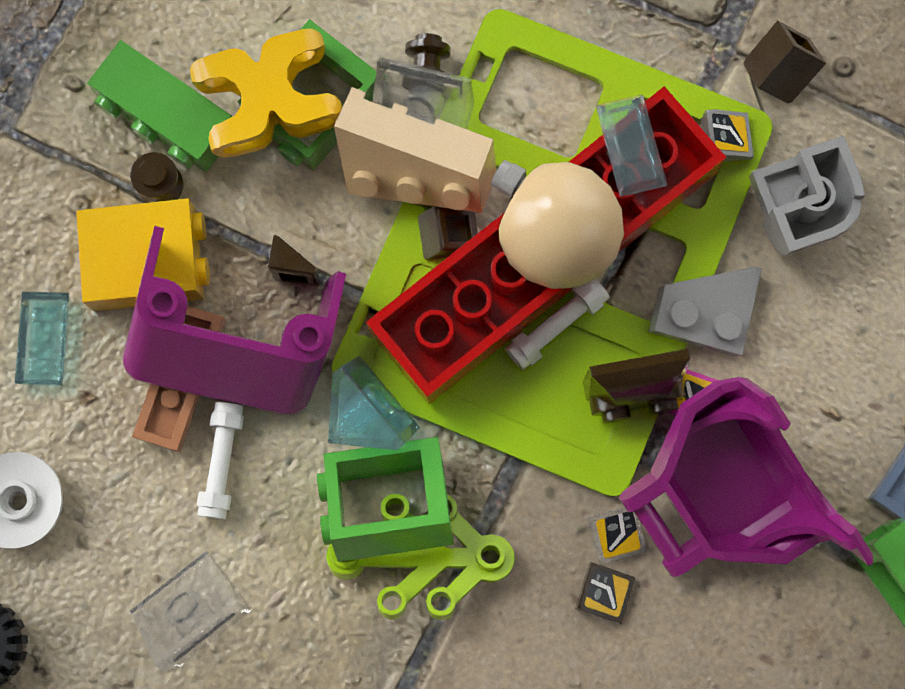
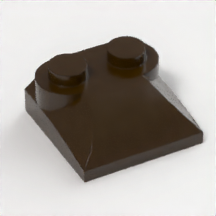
M688 349L590 366L583 379L586 400L589 401L591 415L602 416L603 423H614L630 419V411L649 407L650 415L678 410L677 401L686 398L682 379L690 360Z

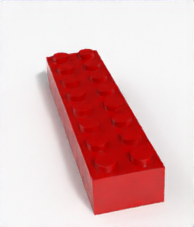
M664 86L572 158L569 163L592 170L611 187L622 209L624 236L618 251L619 253L719 172L726 156ZM504 213L366 321L370 334L428 405L573 289H552L531 282L509 264L499 242V227Z

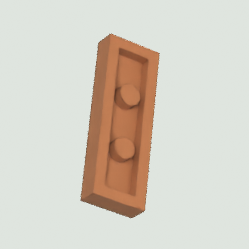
M187 305L183 324L222 333L226 323V319L223 316ZM150 385L132 437L181 453L200 396Z

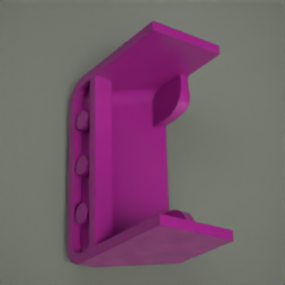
M154 226L122 357L126 373L133 380L140 383L277 414L291 415L303 410L311 400L331 346L346 273L336 271L324 283L318 315L301 314L286 324L280 346L183 324L187 310V297L183 289L171 280L153 276L164 228Z

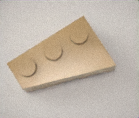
M351 88L334 125L348 194L454 210L483 212L492 187L490 184L496 173L493 139L440 119H436L433 125L406 115L408 107L394 103L392 109L364 99L366 92Z

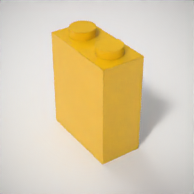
M189 198L76 210L82 302L91 310L103 311L135 306L154 226L164 228L153 276L177 283L185 292L187 301L204 300L203 286L210 285V269L207 257L201 258L199 240H206V222L203 212L197 213Z

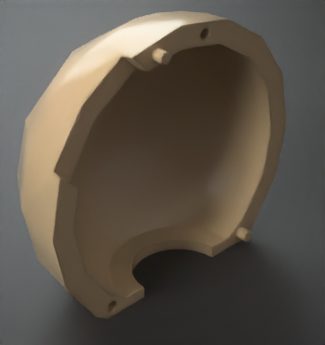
M569 162L543 164L534 169L514 194L499 227V242L509 264L527 280L552 289L580 287L601 277L617 258L624 236L622 209L611 187L592 170Z

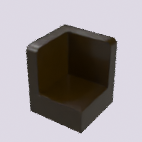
M777 20L745 58L743 64L758 89L789 104L795 100L825 66L826 62L809 37Z

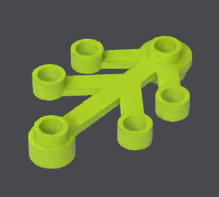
M390 494L381 502V515L384 521L414 517L410 512L408 500L401 494ZM447 495L449 507L452 509L450 513L452 534L465 548H446L442 546L338 562L333 546L330 544L327 549L326 560L331 573L343 580L356 578L365 567L416 568L396 587H386L378 594V610L384 618L390 620L403 616L407 609V604L446 568L464 569L447 588H434L427 595L426 606L429 615L436 620H446L454 614L456 605L481 581L495 583L505 579L513 569L515 556L512 546L504 538L493 534L481 536L457 512L456 501ZM392 504H400L404 508L402 514L398 516H391L386 511ZM492 550L500 558L496 563L488 564L482 560V554ZM389 596H396L401 600V605L395 610H388L383 606L384 600ZM437 597H446L451 604L446 610L438 611L433 608L432 602Z

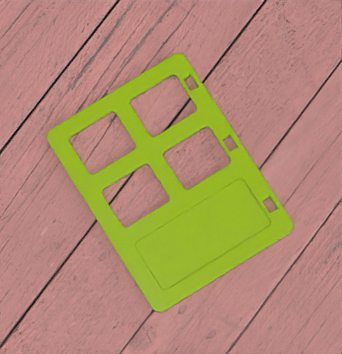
M505 9L492 10L484 17L440 117V120L493 139L496 168L498 169L501 163L507 160L525 169L527 177L534 169L543 164L569 162L626 117L631 105L635 101H646L664 86L689 115L700 124H702L701 118L705 110L717 109L748 113L753 159L724 162L715 177L702 208L694 209L680 203L648 229L682 243L685 248L684 256L673 283L715 274L751 185L749 176L752 171L757 170L772 132L770 117L759 109ZM513 50L519 51L601 85L603 91L574 156L564 157L480 122L479 116L508 52ZM480 56L494 62L485 83L471 79ZM403 202L332 362V373L336 381L346 388L604 496H619L629 487L658 414L650 415L648 407L630 411V419L614 423H603L602 416L591 415L589 401L586 400L583 379L590 366L683 350L687 343L649 333L651 321L603 303L604 306L595 314L591 315L586 311L539 350L543 357L534 365H529L524 370H521L505 351V348L511 344L512 339H510L428 405L375 338L371 339L364 335H358L369 309L378 313L446 259H424L418 217L427 211L428 208ZM572 290L525 327L522 332L528 336L575 297Z

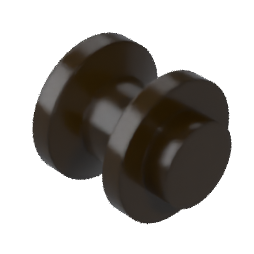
M432 33L418 34L414 40L408 41L405 45V54L413 58L414 61L413 68L404 71L403 82L408 86L418 89H441L449 84V75L445 71L440 70L441 61L450 57V45L443 42L441 36Z
M158 152L144 154L134 162L131 168V183L145 202L177 200L182 194L184 187L183 177L174 162L165 154Z

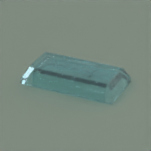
M643 95L596 105L619 196L622 197L667 186Z
M22 292L15 384L63 386L69 293Z

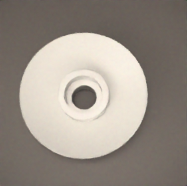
M22 452L1 454L0 547L10 549L27 547L43 539L56 525L63 506L62 486L55 471L42 459ZM18 493H24L27 498V503L21 510H16L13 507V498Z

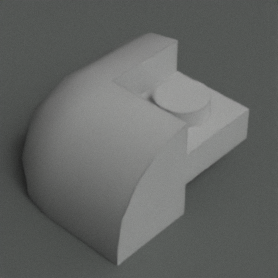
M844 136L799 150L796 157L752 171L749 176L766 219L763 227L775 249L783 256L832 240L848 231L859 217L862 200L865 197L862 178Z

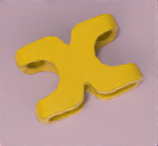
M301 29L271 37L262 45L260 61L254 62L244 50L233 48L203 57L191 65L189 71L192 83L201 92L206 94L232 92L241 97V106L235 116L214 125L209 133V145L214 155L229 158L264 149L272 141L274 128L277 124L290 136L297 138L307 137L334 128L343 104L335 95L330 93L303 95L292 87V83L300 71L319 63L323 58L325 43L321 33L314 29Z

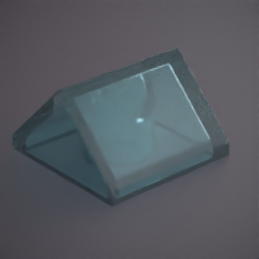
M360 356L344 364L332 374L328 443L398 450L420 429L418 424Z

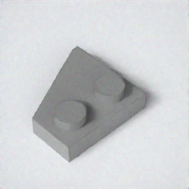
M751 267L659 287L649 333L734 357L742 356L762 268Z

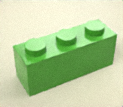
M120 40L87 82L97 97L94 104L114 119H117L120 114L133 122L130 128L150 144H153L156 139L170 148L167 154L183 167L190 170L194 164L207 173L219 157L211 152L209 133L214 125L231 118L232 115Z

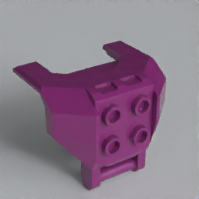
M735 377L714 381L681 403L651 472L626 488L619 496L620 501L628 512L634 511L663 555L662 564L671 577H677L686 573L708 557L732 562L788 564L818 543L832 540L845 550L852 551L864 563L870 566L873 564V554L857 528L836 512L807 475L783 437L780 429L783 431L787 430L791 423L773 395L748 378ZM663 493L693 536L680 546L651 503L652 500Z

